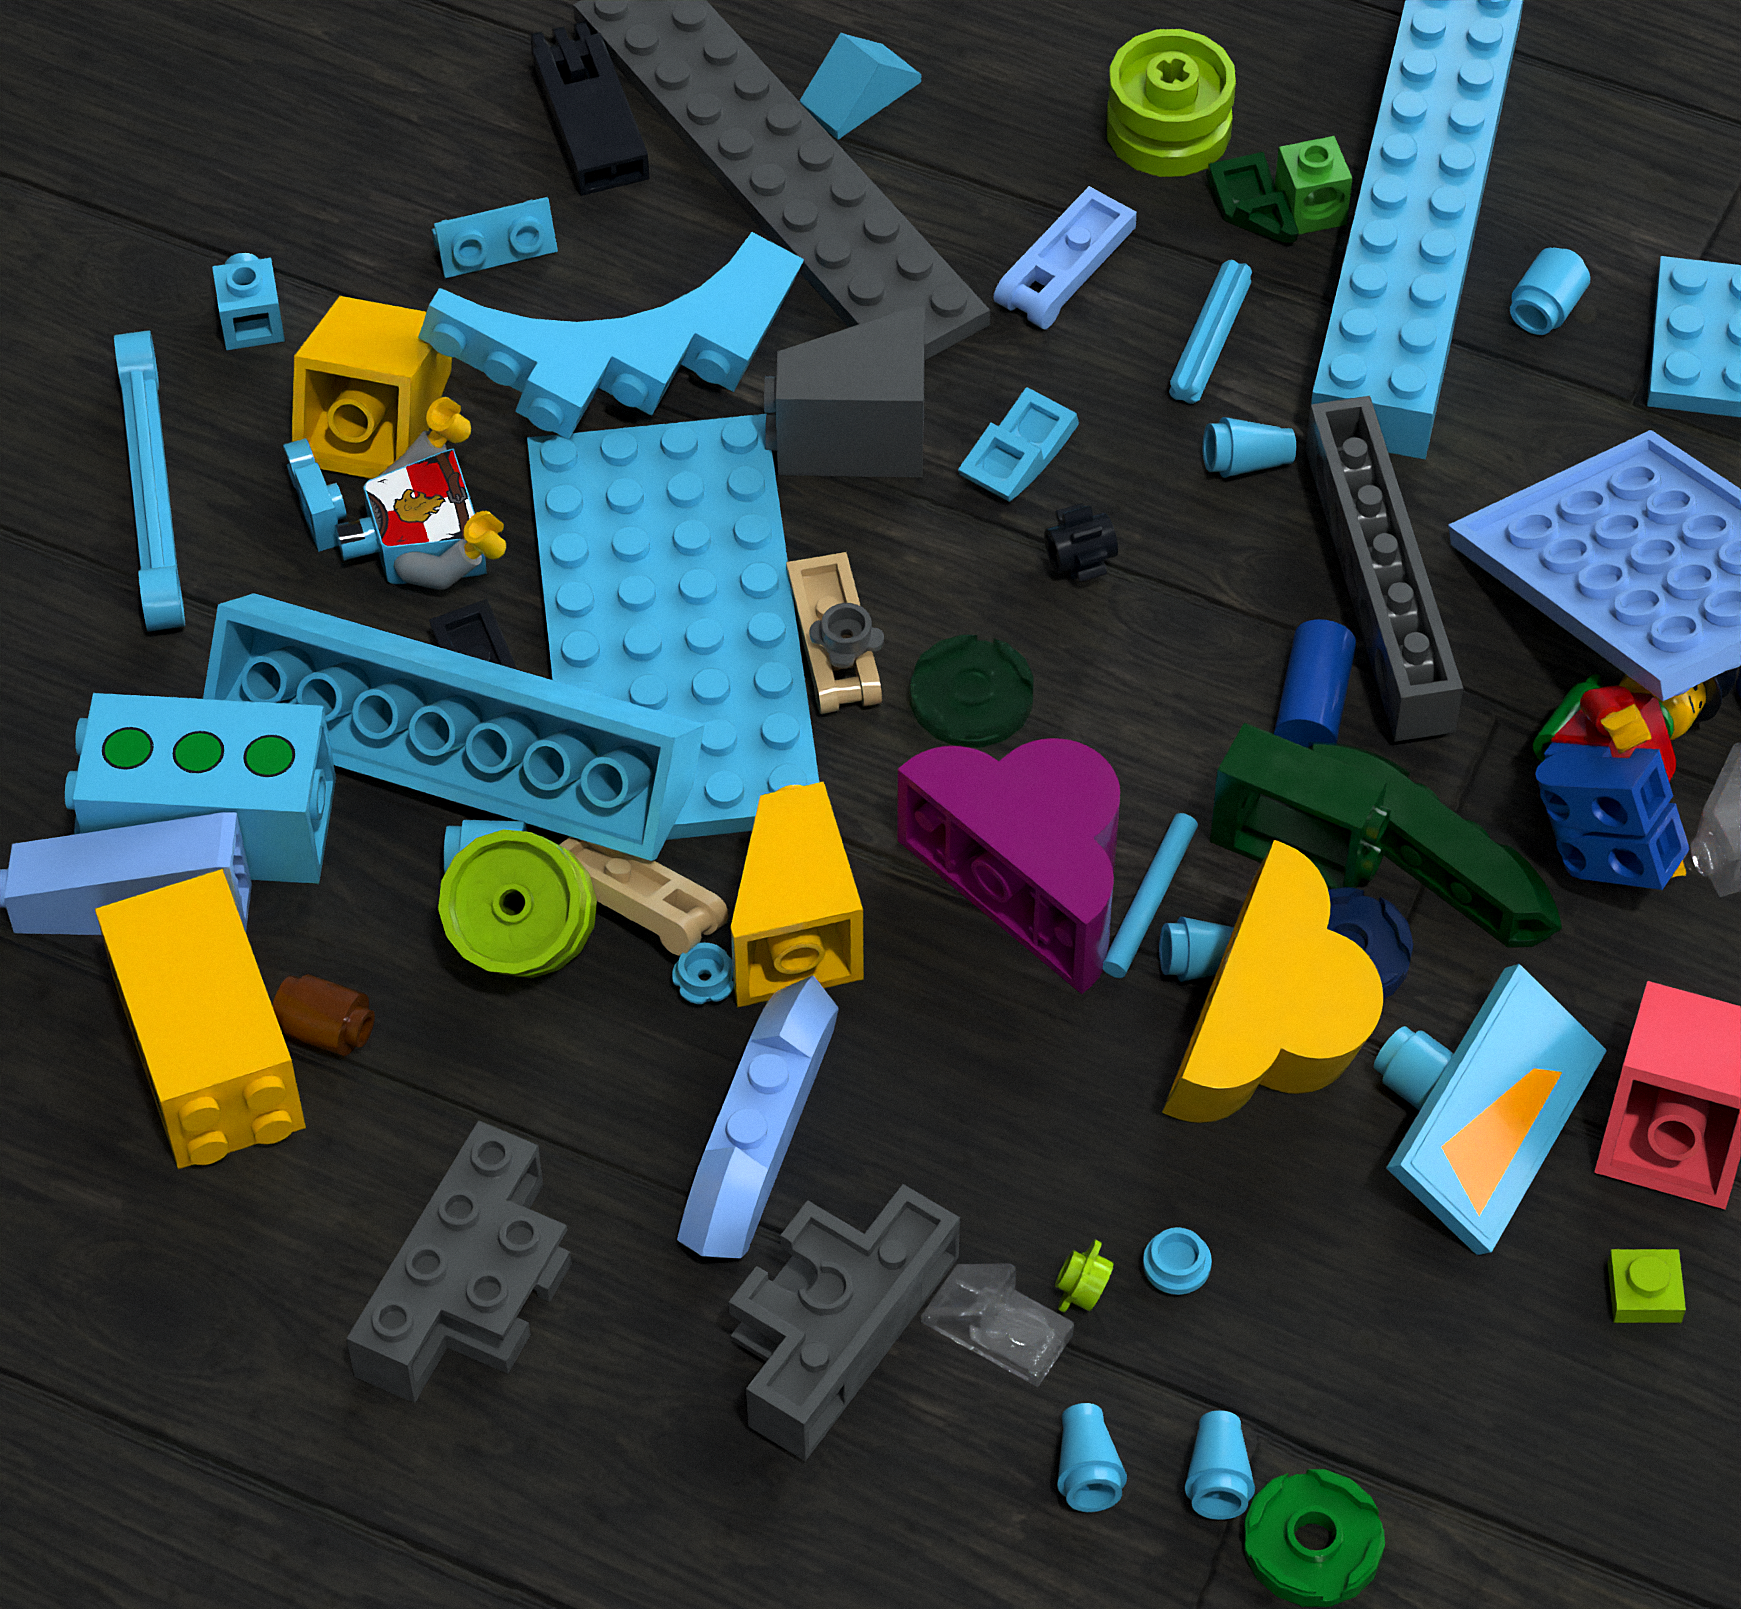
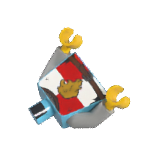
M447 397L434 401L429 407L426 416L427 424L432 431L424 430L400 458L378 477L365 483L363 491L367 517L335 525L343 560L378 552L388 582L394 585L409 583L436 590H445L462 577L487 574L485 556L488 559L494 560L500 558L505 553L506 542L497 535V533L502 532L504 529V524L488 511H480L475 514L454 448L447 450L445 445L447 441L453 443L463 442L471 434L470 421L459 414L461 406Z

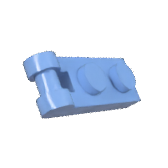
M1088 186L1002 277L994 292V302L1010 311L1017 307L1027 313V319L1031 323L1044 330L1049 328L1056 320L1061 307L1136 228L1137 212ZM1034 281L1045 286L1039 293L1029 288Z

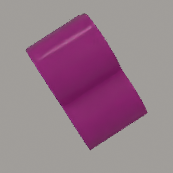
M1048 738L1023 744L1008 753L1000 761L973 748L942 746L921 752L899 767L897 841L1080 994L1088 990L1101 976L1103 962L1109 951L1120 806V785L1117 775L1109 762L1097 751L1082 743L1067 739Z

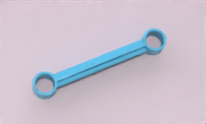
M150 330L114 335L116 361L123 400L140 570L138 571L145 624L148 632L185 627V614L177 568L158 396L159 379L153 339Z

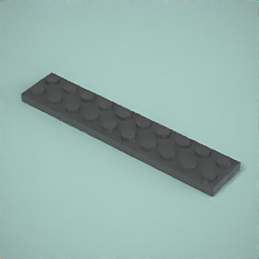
M581 0L573 4L574 20L577 23L585 21L591 35L601 33L612 63L774 244L804 259L799 270L800 274L849 328L913 306L925 307L926 360L990 325V309L707 0Z

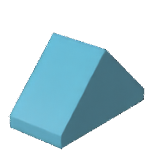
M840 33L799 102L827 132L839 140L921 83V74L883 44Z

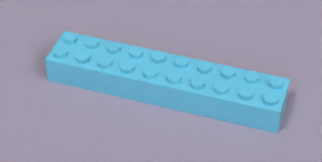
M1405 0L1311 404L1370 396L1388 453L1426 459L1517 41L1524 0Z

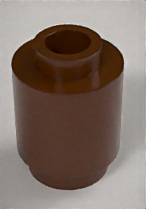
M306 974L301 978L293 975L285 978L275 995L272 1005L278 1024L283 1028L286 1036L342 1056L351 1053L355 1046L361 1048L365 1045L371 1035L375 1021V1014L373 1010L369 1009V999L366 994L310 974Z

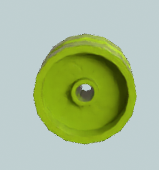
M1157 29L1135 36L1118 49L1109 69V101L1107 104L1106 121L1108 142L1118 158L1138 171L1159 177L1187 176L1208 168V164L1214 163L1222 157L1231 139L1232 106L1234 104L1236 87L1234 64L1224 48L1205 35L1183 29Z
M503 829L475 838L454 856L441 880L438 910L446 937L464 959L489 972L506 976L535 978L560 970L581 953L594 929L597 898L589 872L571 851L532 832ZM513 895L524 896L525 906L519 914L515 910L509 909Z

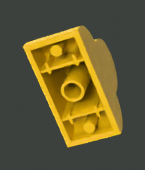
M1274 840L1251 882L1162 1113L1188 1122H1212L1228 1117L1243 1107L1259 1084L1276 1091L1294 1094L1322 1089L1344 1073L1380 1019L1383 1006V988L1373 961L1355 942L1327 929L1330 918V896L1325 880L1311 860L1291 846Z

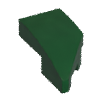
M1264 152L1208 164L1206 178L1223 221L1282 242L1291 243L1297 241L1299 231L1285 191L1277 192Z

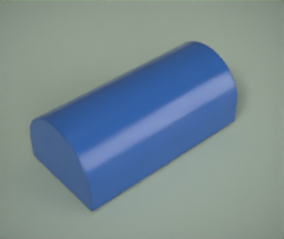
M1321 619L1306 621L1296 628L1274 735L1308 748V742L1337 743L1356 647L1355 636L1348 628L1339 623Z

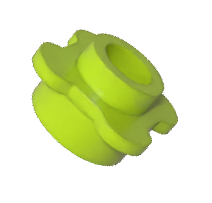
M1094 1239L1085 1253L1081 1254L1072 1250L1068 1255L1055 1283V1287L1065 1291L1058 1305L1059 1311L1065 1313L1071 1302L1090 1311L1097 1303L1109 1280L1114 1264L1112 1261L1098 1255L1102 1242Z

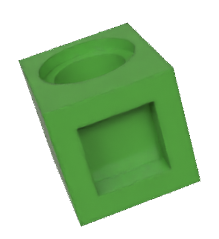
M1335 136L1279 147L1275 186L1277 192L1285 191L1299 234L1347 225L1352 176Z

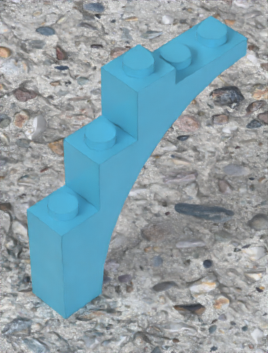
M751 232L731 261L699 288L662 307L623 318L583 322L527 318L483 307L439 288L429 304L418 338L432 345L439 353L448 357H455L484 372L492 381L510 386L522 392L515 412L528 418L536 427L545 431H553L569 440L598 388L613 395L620 403L629 407H636L651 416L680 365L696 372L703 380L719 384L734 392L785 301L804 259Z

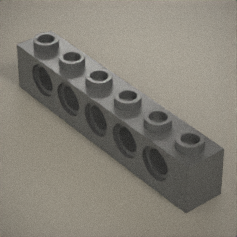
M1363 396L1311 404L1305 451L1394 742L1456 732L1463 685L1371 397Z

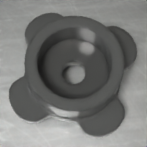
M840 603L830 607L824 613L822 620L815 621L809 630L811 641L815 644H821L829 653L830 663L838 668L852 666L854 660L867 651H878L884 644L882 630L873 628L869 613L863 607L853 603ZM843 635H850V636H852V637H851V638H842L841 636H843Z

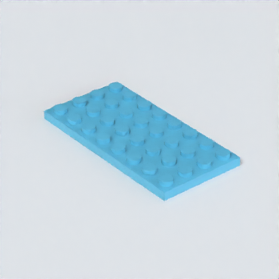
M767 414L572 433L569 440L559 434L527 438L553 681L705 725L693 787L666 840L752 831L760 795L776 792L778 789L788 785L805 786L819 783L793 594L786 570L788 559L772 450H766Z

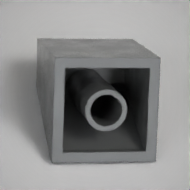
M913 306L777 351V375L765 376L764 412L776 413V415H766V450L777 451L778 475L923 477L925 307Z

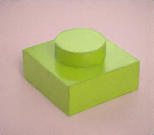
M1611 1249L1607 1263L1613 1322L1682 1323L1686 1307L1679 1249Z

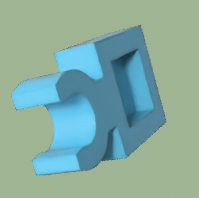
M307 438L284 444V451L289 461L287 469L299 495L300 506L318 552L339 546L335 525L338 524V520L347 518V513L337 483L326 485L318 462H315Z

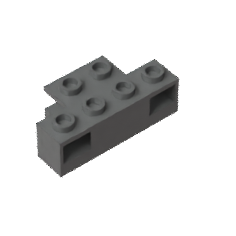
M478 1120L347 1337L354 1377L415 1403L447 1348L507 1374L510 1372L530 1337L529 1322L517 1318L519 1312L533 1289L537 1291L539 1298L550 1302L572 1265L570 1251L559 1247L561 1240L568 1230L567 1225L530 1210L543 1187L538 1145Z
M902 1184L864 1234L807 1200L780 1235L781 1249L792 1255L787 1264L773 1282L768 1279V1272L756 1266L729 1301L730 1315L741 1321L732 1333L731 1340L766 1361L746 1388L748 1426L806 1461L959 1258L960 1217Z

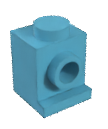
M238 253L228 258L225 265L212 266L226 350L284 342L285 338L271 258L258 259L250 253ZM268 313L269 318L234 323L233 320L236 317Z

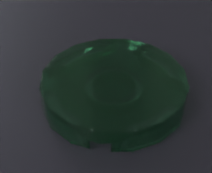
M961 634L941 640L921 654L915 665L910 686V706L919 725L935 739L954 746L977 748L1005 741L1020 730L1033 709L1034 676L1026 659L1008 643L993 638V643L977 640L978 635Z

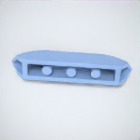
M814 975L776 991L769 999L753 1029L698 1166L677 1238L679 1242L701 1256L741 1259L748 1252L836 1023L839 1008Z

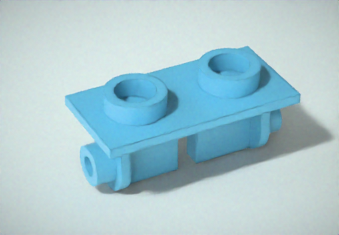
M548 197L536 200L531 199L523 203L456 219L442 220L439 223H434L435 228L431 229L435 249L440 253L445 278L558 252Z

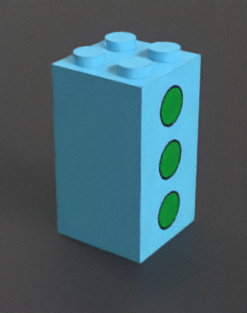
M93 693L88 718H80L76 729V752L80 756L78 771H69L65 784L66 808L75 810L76 813L75 834L222 812H236L251 880L319 884L336 783L323 705Z

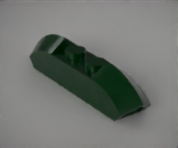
M1308 742V748L1387 780L1383 807L1391 809V816L1385 833L1379 842L1385 845L1384 856L1507 948L1533 947L1562 929L1557 906L1545 882L1531 864L1511 846L1495 843L1479 824L1471 820H1464L1442 804L1430 788L1423 784H1415L1408 779L1410 772L1396 763L1370 751L1353 746L1329 742Z

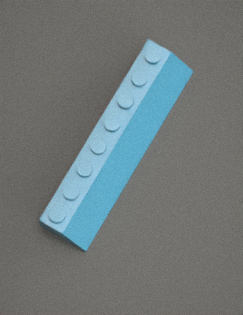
M255 593L218 604L203 699L323 705L333 762L336 766L517 821H525L527 824L650 861L657 859L693 787L705 727L704 724Z

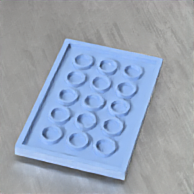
M1652 430L1448 525L1451 545L1662 701L1684 694L1690 688L1741 665V489Z

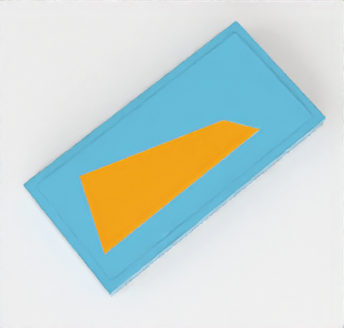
M1520 964L1506 967L1386 1168L1476 1255L1492 1252L1607 1050Z

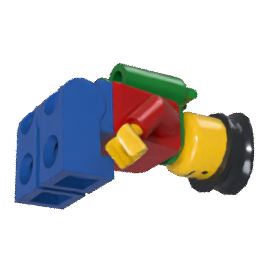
M1737 668L1718 674L1690 688L1684 694L1673 696L1665 701L1660 700L1628 675L1623 677L1619 686L1604 687L1600 675L1594 674L1586 682L1578 683L1570 689L1533 742V750L1537 758L1542 762L1535 772L1540 788V797L1546 806L1557 840V849L1562 855L1566 871L1571 876L1584 880L1659 890L1664 889L1670 878L1686 876L1683 859L1690 848L1676 803H1669L1673 797L1669 782L1676 770L1677 761L1671 740H1675L1686 733L1692 723L1708 721L1715 717L1722 704V698L1729 694L1736 682Z

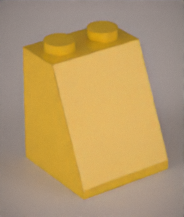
M339 296L294 355L292 442L307 438L315 462H318L320 469L370 479L376 478L400 458L424 430L429 431L430 427L426 421L427 411L431 404L441 398L451 373L452 357L439 353L432 345L418 338L427 312Z
M824 782L805 786L788 785L778 789L776 792L760 795L730 925L733 987L737 1007L768 1001L776 991L812 975L816 977L823 988L863 980V909Z

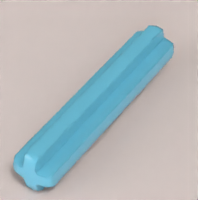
M1228 260L1222 264L1170 380L1171 388L1169 392L1173 399L1183 400L1188 404H1194L1200 400L1251 284L1250 276L1252 270L1246 263L1238 264L1234 260Z

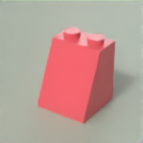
M1647 981L1594 1173L1726 1210L1741 1158V1006Z

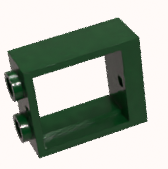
M1244 723L1217 770L1210 842L1262 863L1273 841L1276 840L1295 848L1309 858L1320 871L1328 889L1343 887L1356 889L1362 878L1368 881L1373 880L1385 853V845L1379 842L1385 833L1391 816V809L1383 807L1387 780ZM1260 794H1263V795H1265V796H1268V797H1270V798H1273V799H1275V800H1278V801H1280V802H1283V803H1285V804H1287V805H1290V806H1292V807H1295V808H1297V809H1300V810H1302V811H1305V812H1307V813H1309V814H1312V815H1314V816H1317V817H1319V818H1322V819H1324V820H1327V821H1329V822H1331V823H1334V824H1336V825H1339V826H1341V827H1344V828H1346V829H1349V830H1351V833L1348 832V831H1345V830H1343V829H1341V828H1338V827H1336V826H1333V825H1331V824H1328V823H1326V822H1323V821H1321V820H1319V819H1316V818H1314V817H1311V816H1309V815H1306V814H1304V813H1301V812H1299V811H1297V810H1294V809H1292V808H1289V807H1287V806H1284V805H1282V804H1279V803H1277V802H1275V801H1272V800H1270V799H1267V798H1265V797H1262V796H1260Z

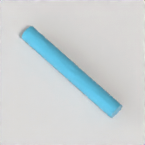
M1178 813L1174 816L1103 962V970L1110 976L1116 978L1125 977L1190 844L1198 823L1187 814Z

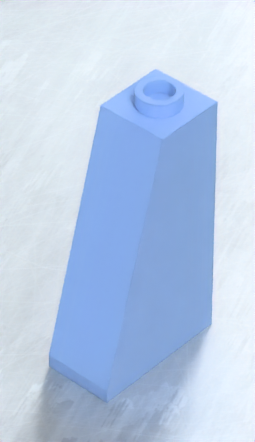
M222 812L12 844L8 869H0V908L7 909L14 933L101 935L95 908L223 869L246 932L252 882L237 813Z

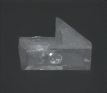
M957 1264L921 1315V1322L1038 1387L1073 1336L1074 1322L1016 1291V1267L1012 1264Z

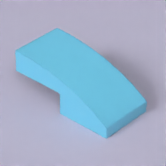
M1026 387L1001 424L997 426L990 423L959 467V475L1010 502L1035 480L1067 442L1079 425L1077 413Z

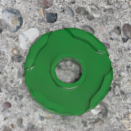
M1307 1469L1306 1474H1295L1288 1477L1289 1473L1272 1479L1254 1497L1244 1523L1245 1557L1256 1579L1276 1597L1302 1607H1331L1356 1597L1374 1579L1385 1547L1384 1529L1378 1517L1379 1510L1372 1497L1350 1478L1325 1469ZM1306 1524H1318L1325 1527L1331 1533L1334 1542L1325 1549L1310 1550L1303 1547L1297 1541L1294 1533Z

